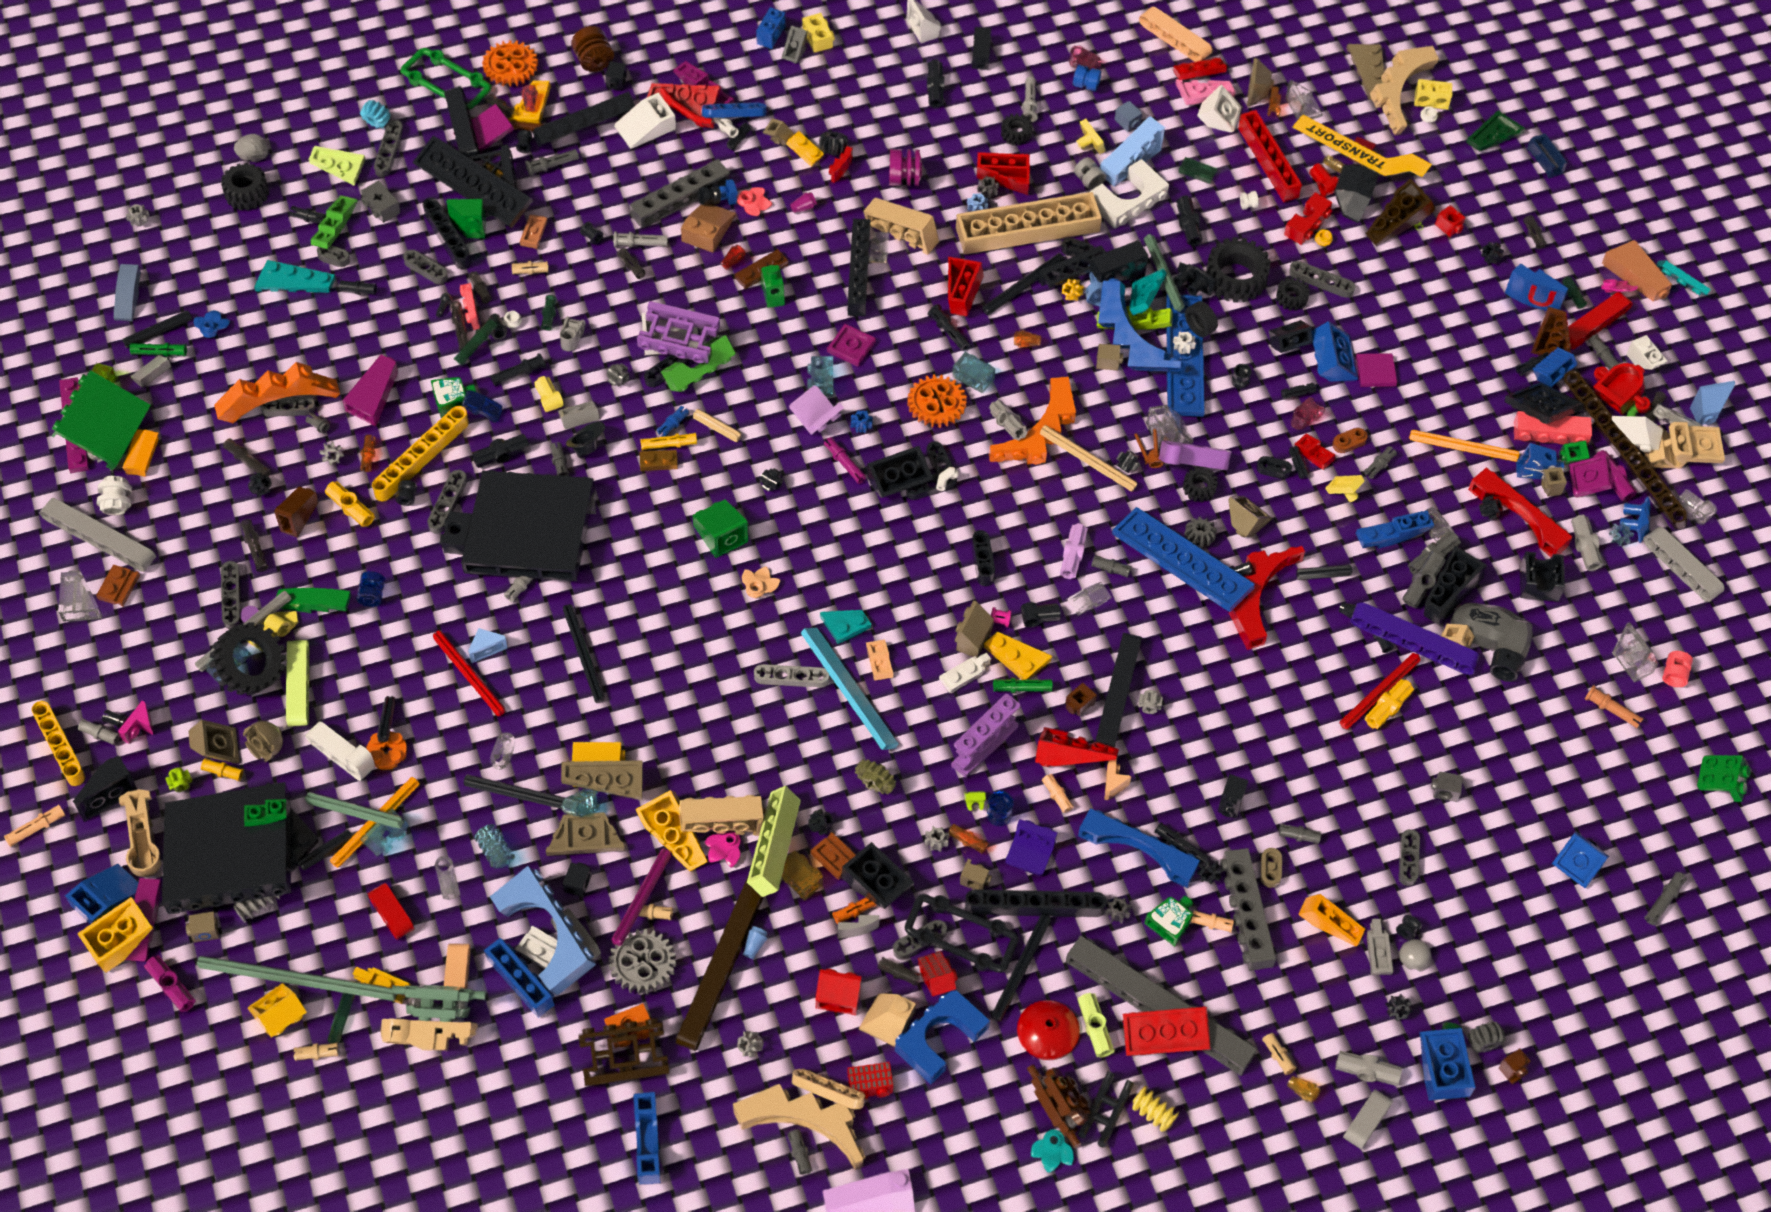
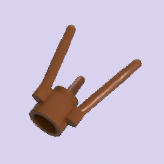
M1153 429L1154 449L1149 451L1148 455L1136 433L1135 438L1143 454L1145 464H1149L1150 468L1162 467L1165 462L1159 460L1160 450H1158L1157 430ZM1164 436L1163 440L1167 441V437Z

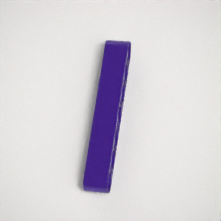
M1360 602L1356 604L1350 621L1354 626L1463 674L1472 675L1479 659V654L1476 651L1367 603Z

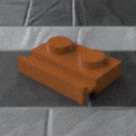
M113 565L96 595L97 599L124 607L140 577L139 572H133L131 569Z
M832 832L827 838H824L811 849V855L838 880L841 879L842 866L856 855Z

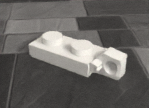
M987 653L978 658L974 656L940 675L939 680L949 693H953L982 676L986 669L985 667L991 664V658Z

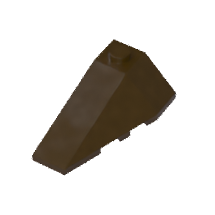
M1410 178L1395 191L1394 197L1389 203L1387 202L1382 214L1375 219L1365 234L1377 247L1423 221L1436 209L1431 199Z

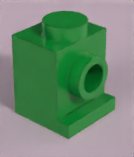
M1586 441L1568 443L1562 446V450L1559 451V457L1561 461L1565 462V466L1590 458ZM1570 453H1574L1576 457H1570Z

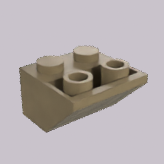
M973 601L971 607L967 606L963 617L965 618L963 622L960 621L957 625L955 642L957 643V651L978 658L984 643L993 629L994 619L978 602Z

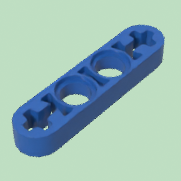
M763 103L705 104L702 106V116L706 118L766 115L767 106Z

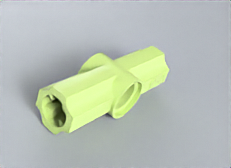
M1095 993L1083 994L1077 1000L1086 1024V1032L1090 1036L1096 1057H1107L1114 1053V1048L1106 1027V1019L1101 1013ZM1095 1022H1096V1023H1098L1101 1027L1095 1028V1027H1093V1026L1091 1025V1023H1095Z

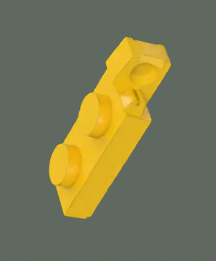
M356 967L352 973L353 978L360 981V983L392 988L393 985H411L374 967L373 969L368 968L367 971ZM397 994L394 1002L402 1004L405 995Z

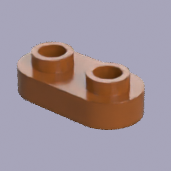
M1353 428L1335 436L1332 447L1338 453H1347L1363 446L1367 440V433L1362 428Z

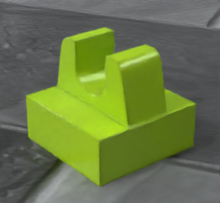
M984 791L964 792V801L969 811H972V804L975 802L979 804V810H983L984 801L986 800Z

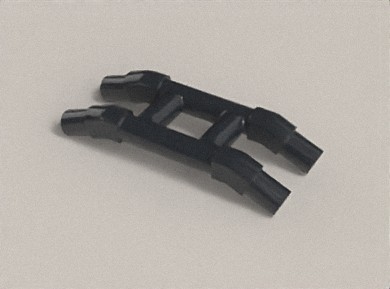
M1108 1070L1091 1105V1112L1087 1114L1088 1120L1081 1126L1078 1132V1136L1084 1139L1094 1121L1104 1125L1105 1128L1097 1143L1101 1148L1106 1146L1134 1085V1082L1126 1080L1118 1100L1106 1095L1115 1075ZM1102 1103L1114 1108L1110 1118L1098 1113Z

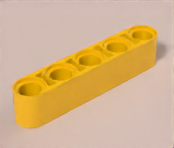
M45 701L34 703L31 709L65 778L72 786L81 785L85 781V773L49 704Z

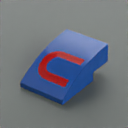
M1520 263L1511 273L1505 294L1523 304L1546 311L1548 307L1560 310L1568 288L1539 269L1535 273Z

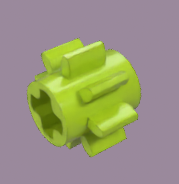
M181 767L170 770L168 773L169 777L165 778L169 789H174L175 792L186 791L189 788V783L193 782L188 769L184 771Z

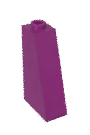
M380 354L342 400L346 412L374 426L378 424L398 374L397 364L393 358Z

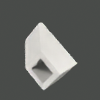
M1647 335L1632 341L1626 353L1634 365L1638 364L1644 369L1652 370L1667 363L1665 357Z

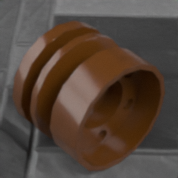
M597 26L584 27L572 37L571 47L585 71H601L608 67L610 61H613L614 51L601 28Z

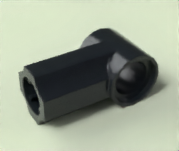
M1028 602L1020 607L1025 627H1035L1040 622L1060 620V607L1058 603L1037 605L1034 602Z

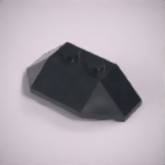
M1361 163L1343 165L1334 190L1342 216L1356 223L1360 221L1372 197L1379 176L1378 172Z

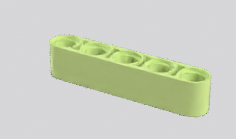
M308 640L287 641L286 721L288 727L309 725Z

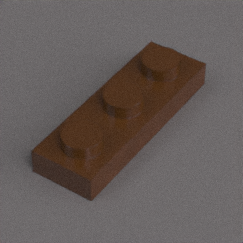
M777 249L735 273V279L744 289H747L761 281L762 267L779 265V268L782 269L788 265V260Z

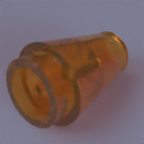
M1023 330L1015 331L1014 345L1018 346V348L1040 346L1041 335Z

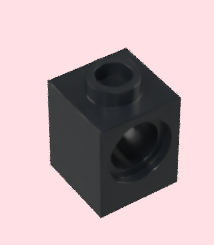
M610 61L605 75L606 88L623 91L627 78V65Z
M571 862L563 881L564 892L584 898L592 877L590 867L583 863L575 864Z

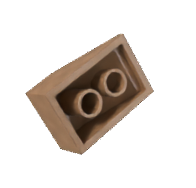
M710 203L700 205L688 215L681 227L682 242L714 253L734 220L736 213Z

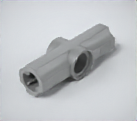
M997 400L992 402L989 407L990 413L995 417L997 425L1004 427L1015 440L1019 441L1025 438L1028 433L1026 431L1027 427L1021 422L1020 416L1013 413L1003 401Z
M1578 515L1572 518L1571 524L1576 536L1575 547L1578 552H1581L1585 568L1589 571H1596L1602 568L1603 562L1598 550L1599 539L1597 534H1593L1588 517Z
M1341 1050L1339 1051L1335 1068L1336 1070L1355 1074L1359 1079L1366 1082L1380 1081L1394 1086H1398L1402 1073V1067L1381 1062L1376 1056L1366 1054L1359 1056Z

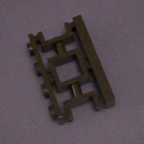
M658 1018L646 1019L645 1024L637 1025V1021L624 1023L625 1027L616 1028V1024L603 1026V1030L595 1031L594 1027L582 1029V1033L578 1034L580 1048L591 1047L593 1066L583 1068L585 1086L670 1074L667 1055L656 1056L654 1036L664 1035L663 1021H658ZM657 1028V1031L649 1032L650 1043L638 1045L637 1035H628V1032ZM615 1034V1037L607 1038V1050L596 1051L594 1040H585V1038ZM633 1040L635 1060L614 1063L612 1043ZM652 1051L653 1063L662 1061V1064L632 1068L634 1065H640L639 1053ZM609 1058L611 1069L619 1068L618 1071L590 1075V1072L598 1071V1059Z

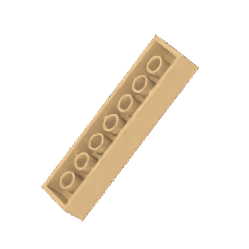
M1093 192L960 213L956 215V230L965 255L1100 232L1102 218Z

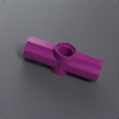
M1599 451L1593 457L1607 456L1613 490L1621 501H1630L1636 496L1637 492L1628 481L1624 467L1621 465L1617 466L1607 451Z
M159 955L150 958L144 965V968L160 986L164 994L169 997L181 1013L191 1009L196 1000L180 982L176 974L171 971ZM174 982L171 986H166L167 983Z

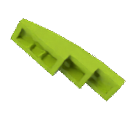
M1130 306L1126 307L1135 330L1172 327L1173 312L1171 308L1153 311L1152 307H1149L1145 312L1133 315L1130 311ZM1098 312V316H1097V327H1098V328H1103V329H1114V330H1115V328L1102 327V326L1098 323V319H1099V312Z

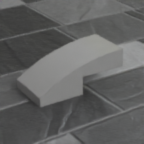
M859 915L858 923L838 922V938H851L874 931L879 928V915Z

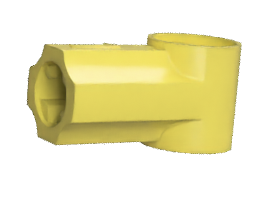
M542 376L534 382L546 413L564 406L559 391L555 390L549 377Z

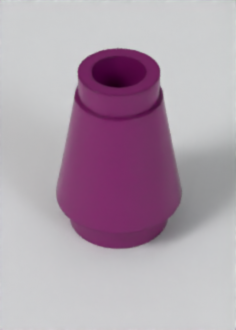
M806 192L791 203L790 207L795 214L814 208L817 202L812 192Z

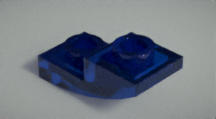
M471 390L466 391L462 404L464 408L474 415L482 414L493 423L499 421L503 408L496 401Z

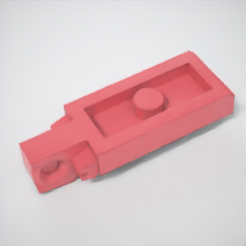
M471 283L460 285L461 296L466 298L463 299L465 310L468 309V313H465L467 322L472 324L473 330L479 329L480 322Z

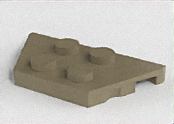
M604 812L563 815L560 826L553 835V840L549 847L546 848V856L625 851L624 843L617 836L614 827L609 823V819Z

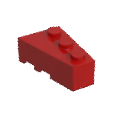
M978 152L976 178L983 180L986 176L994 177L995 183H999V186L1028 195L1030 154Z

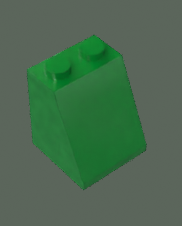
M726 499L715 502L712 506L699 510L692 515L694 528L715 558L748 542L747 520Z

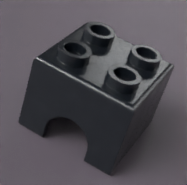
M1525 552L1519 566L1520 598L1559 601L1565 588L1564 555L1553 554L1550 559L1539 560L1535 558L1536 552Z

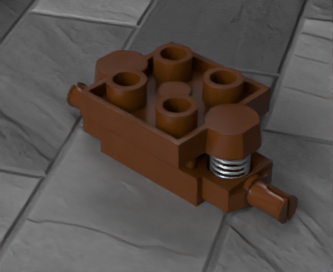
M1034 1064L1029 1066L1027 1070L1033 1078L1031 1082L1036 1089L1034 1093L1054 1127H1058L1062 1135L1069 1139L1073 1148L1079 1147L1082 1143L1076 1135L1077 1131H1079L1077 1125H1083L1088 1120L1087 1114L1091 1111L1087 1106L1088 1101L1078 1091L1076 1081L1070 1076H1064L1055 1067L1046 1071V1076H1042Z

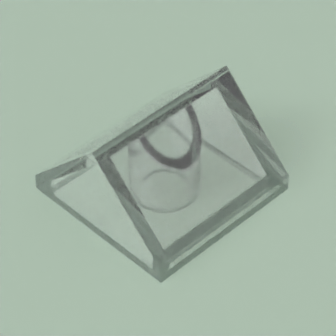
M1291 80L1288 84L1286 100L1297 120L1302 115L1311 119L1322 117L1323 113L1311 91Z

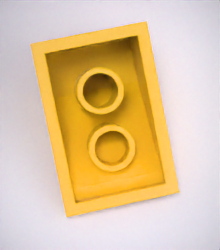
M130 897L80 931L78 935L97 964L107 973L123 962L153 928L133 898Z

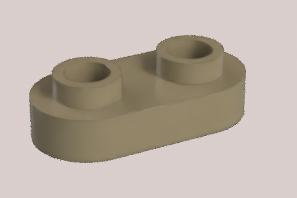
M1267 848L1261 856L1260 879L1263 885L1273 888L1279 885L1282 878V854L1275 848ZM1271 858L1274 862H1269L1268 859Z

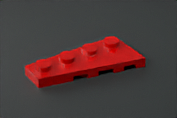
M651 83L647 97L657 93L661 95L659 91L662 88H666L674 100L695 114L702 116L703 105L716 104L721 86Z

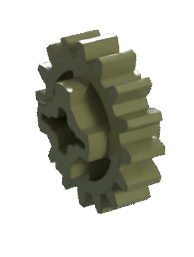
M862 759L855 768V773L858 775L857 778L862 780V783L869 790L873 789L875 792L888 795L896 786V781L893 779L894 776L889 774V771L882 764H877L875 761L871 762L869 759L866 761Z

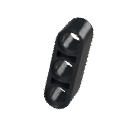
M978 530L974 532L972 537V554L976 577L980 585L990 586L994 582L995 575L990 537L986 531Z

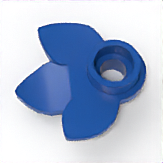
M216 310L207 312L205 317L194 318V326L200 329L201 334L206 338L216 336L218 330L225 329L230 324V320L221 319V313Z

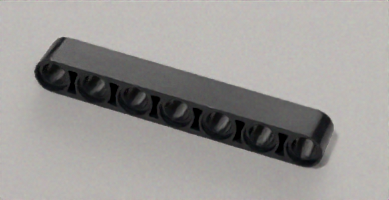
M1123 632L1095 742L1115 748L1142 636Z
M971 890L966 894L965 910L975 915L1040 916L1044 914L1053 917H1100L1105 912L1107 899L1100 892ZM971 900H976V901H978L979 903H978V904H972V903H970V901H971ZM991 901H997V902H999V904L994 905V904H992V903H990V902H991ZM1017 901L1019 905H1013L1011 902ZM1036 901L1040 903V905L1035 906L1031 904V902ZM1052 902H1058L1060 905L1054 906ZM1077 902L1080 906H1074L1072 903ZM1093 903H1099L1101 906L1096 907Z

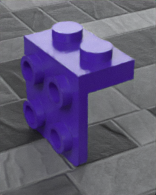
M1019 819L1016 835L1005 860L1006 864L1042 876L1056 844L1058 832L1049 827L1035 825L1032 821Z

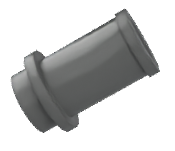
M313 412L309 413L312 418L306 417V422L315 427L319 433H326L329 430L330 424L326 419H321Z

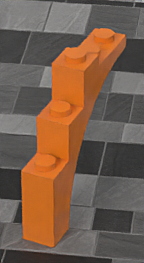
M295 362L283 375L268 370L256 383L239 379L214 406L219 420L234 423L247 412L267 402L297 395H323L337 398L340 395V390L336 379L313 373L311 366Z
M1069 377L1050 378V402L1042 418L1028 431L1025 438L1019 441L1013 439L1005 443L990 445V462L1026 458L1027 464L1037 465L1046 463L1047 450L1045 444L1055 443L1040 435L1042 427L1047 425L1061 434L1060 424L1067 425L1075 422L1076 410Z

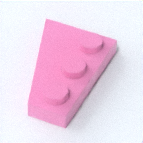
M1176 79V86L1186 105L1203 103L1220 85H1223L1232 97H1235V90L1230 81L1209 80L1207 83H1198V80L1182 82V80Z

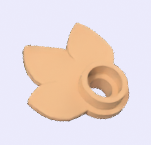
M766 566L755 573L745 569L742 574V582L746 585V593L752 598H759L764 593L775 591L780 583V579L770 578V573Z

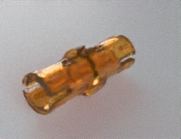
M372 435L364 437V445L360 453L362 456L360 470H364V472L372 471V462L376 455L374 450L376 437L373 436L371 440Z
M954 823L948 831L949 836L962 842L963 846L975 849L980 854H983L988 847V842L981 840L973 832H968Z

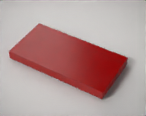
M1207 1007L1123 1013L1126 1056L1211 1049Z

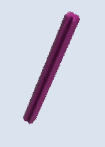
M662 849L612 937L614 945L621 946L671 858L670 850Z

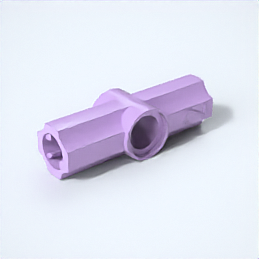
M1077 523L1072 525L1069 539L1065 544L1060 575L1066 579L1076 578L1079 562L1082 561L1088 530L1083 524Z

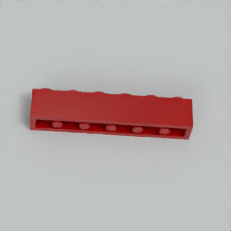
M1254 110L1241 114L1238 129L1283 203L1299 198L1302 183L1258 112Z

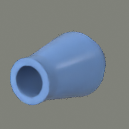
M753 926L748 931L743 955L754 959L766 942L768 933L761 928Z

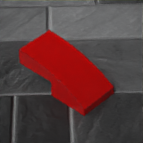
M1307 433L1294 444V446L1299 447L1300 453L1323 470L1335 460L1334 453L1321 447V441Z

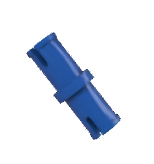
M680 406L677 411L669 415L666 421L657 428V433L661 437H666L673 429L678 428L680 422L689 415L687 409L682 411L684 406Z

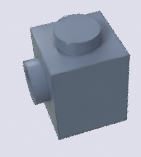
M1130 101L1116 108L1115 121L1127 132L1137 129L1141 125L1142 112Z

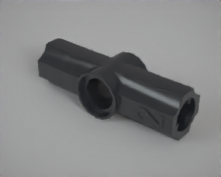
M939 60L928 62V103L933 108L943 106L944 76L943 65Z
M1181 196L1176 202L1179 212L1180 229L1184 231L1187 244L1191 247L1197 246L1202 243L1199 214L1194 210L1192 198Z
M521 434L507 440L502 438L496 439L490 443V446L471 454L476 467L480 468L496 461L498 463H505L511 459L512 455L526 451L530 447L525 434Z

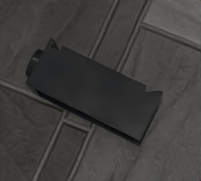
M974 28L972 69H989L991 28Z

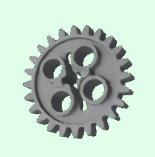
M636 929V935H632L629 932L628 938L625 939L621 946L615 945L616 949L610 950L613 955L609 956V962L611 963L609 964V970H612L611 977H616V984L622 982L623 990L629 986L630 993L637 989V993L640 995L641 991L645 989L646 994H649V988L656 992L657 985L664 987L663 980L670 981L668 974H674L672 967H676V961H674L676 955L672 953L674 951L673 945L668 946V939L662 941L663 934L656 937L655 930L651 934L647 933V929H644L643 934H640L638 929ZM638 946H644V947H645V948H644L643 950H641V951H638V950L635 949V948H637ZM654 957L662 958L660 961L652 960ZM625 962L633 963L631 966H623ZM647 972L649 976L640 977V974Z

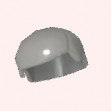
M1409 940L1400 948V961L1407 969H1416L1422 972L1430 966L1432 961L1430 948L1423 941Z

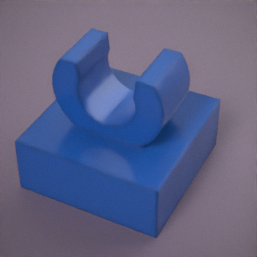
M733 179L726 180V185L719 187L721 200L727 199L729 205L736 204L738 192Z

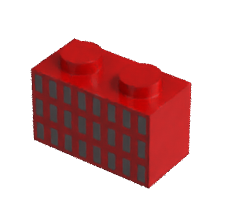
M941 951L918 958L920 975L932 997L956 990L955 981L958 980L954 968L951 969L949 959L945 958Z
M890 1062L847 1068L849 1087L862 1092L865 1095V1099L870 1096L886 1097L893 1093Z

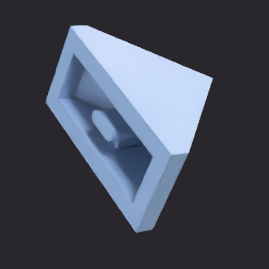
M478 628L468 650L471 663L507 649L505 636Z

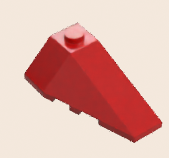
M1044 727L1038 740L1035 762L1040 763L1041 766L1050 767L1116 760L1119 749L1099 742L1090 744L1084 737L1072 738L1069 737V732Z

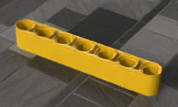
M462 406L452 408L374 479L372 487L375 498L378 501L390 499L398 491L400 481L410 480L467 428L469 421L466 409Z

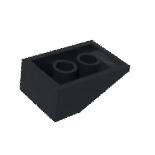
M118 755L106 760L104 764L99 766L73 800V803L82 820L86 822L119 803L120 796L128 791L138 789L130 772Z
M872 842L842 866L841 878L856 892L883 909H886L914 884Z

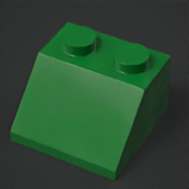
M447 199L449 218L453 226L466 238H485L486 218L483 200Z

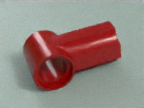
M1315 164L1310 169L1309 174L1318 184L1320 194L1323 197L1333 194L1338 178L1336 176L1332 177L1322 164Z

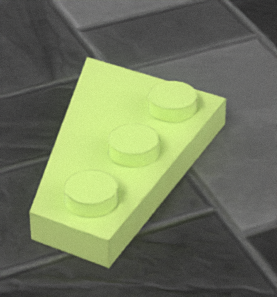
M314 146L309 161L310 164L355 186L365 162V156Z

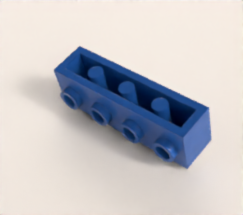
M499 938L484 950L489 963L537 1018L554 1006L553 993L542 986L535 972L531 973L528 970L527 963L523 958H518L515 955L516 952L509 943L506 944Z

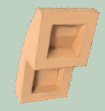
M885 639L867 642L866 647L874 681L893 678V670Z

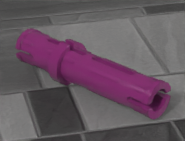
M833 437L828 438L827 441L829 443L825 441L824 446L833 454V458L840 462L857 484L862 483L863 480L861 478L865 480L867 476L846 454V450L837 444Z

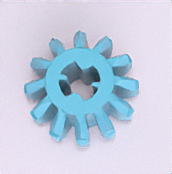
M368 100L360 112L362 119L366 123L378 129L386 126L391 116L385 105L375 100Z

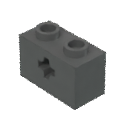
M379 180L361 190L363 205L371 209L376 219L379 218L384 223L401 213L399 202Z

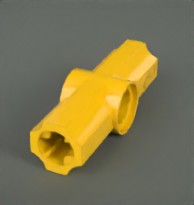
M332 481L328 484L325 494L342 508L345 515L351 516L362 527H368L372 523L375 515L357 499L353 492H349L338 481Z
M1401 679L1389 692L1386 691L1380 697L1376 706L1365 717L1367 724L1371 728L1379 729L1390 716L1393 717L1399 711L1403 702L1414 691L1411 683Z

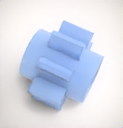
M979 193L973 194L972 199H967V210L972 212L988 209V198H984Z

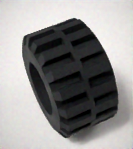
M239 163L235 167L231 166L230 170H226L224 172L225 175H222L221 185L227 203L232 205L233 208L236 209L238 207V210L255 209L258 205L261 206L263 201L267 200L269 188L265 174L259 166L256 167L255 164L248 165V163L241 165Z

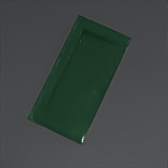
M1185 157L1178 173L1211 184L1217 168Z

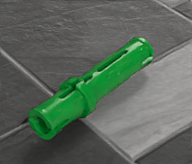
M168 342L165 344L131 343L130 354L164 355L165 357H170L171 355L186 356L187 345H175Z
M993 679V692H1052V679Z

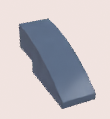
M120 264L115 292L114 320L133 321L141 278L139 265Z

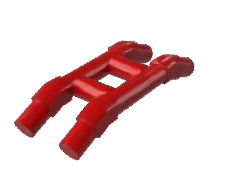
M662 88L659 91L670 108L678 111L699 127L714 128L715 122H713V119L695 114L674 100L666 88Z

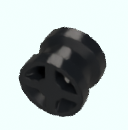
M1405 915L1402 919V924H1398L1396 927V932L1406 940H1413L1415 933L1420 931L1422 925L1415 917Z

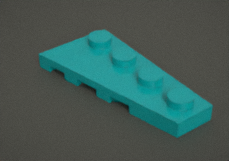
M267 260L254 288L255 291L262 292V289H270L271 292H278L279 290H289V292L306 290V292L329 293L336 278L334 274Z

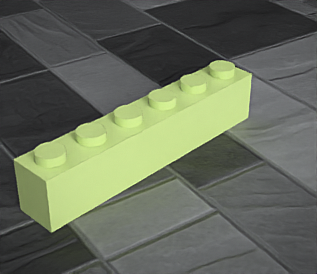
M787 786L770 793L747 883L762 897L775 893L780 887L801 800Z

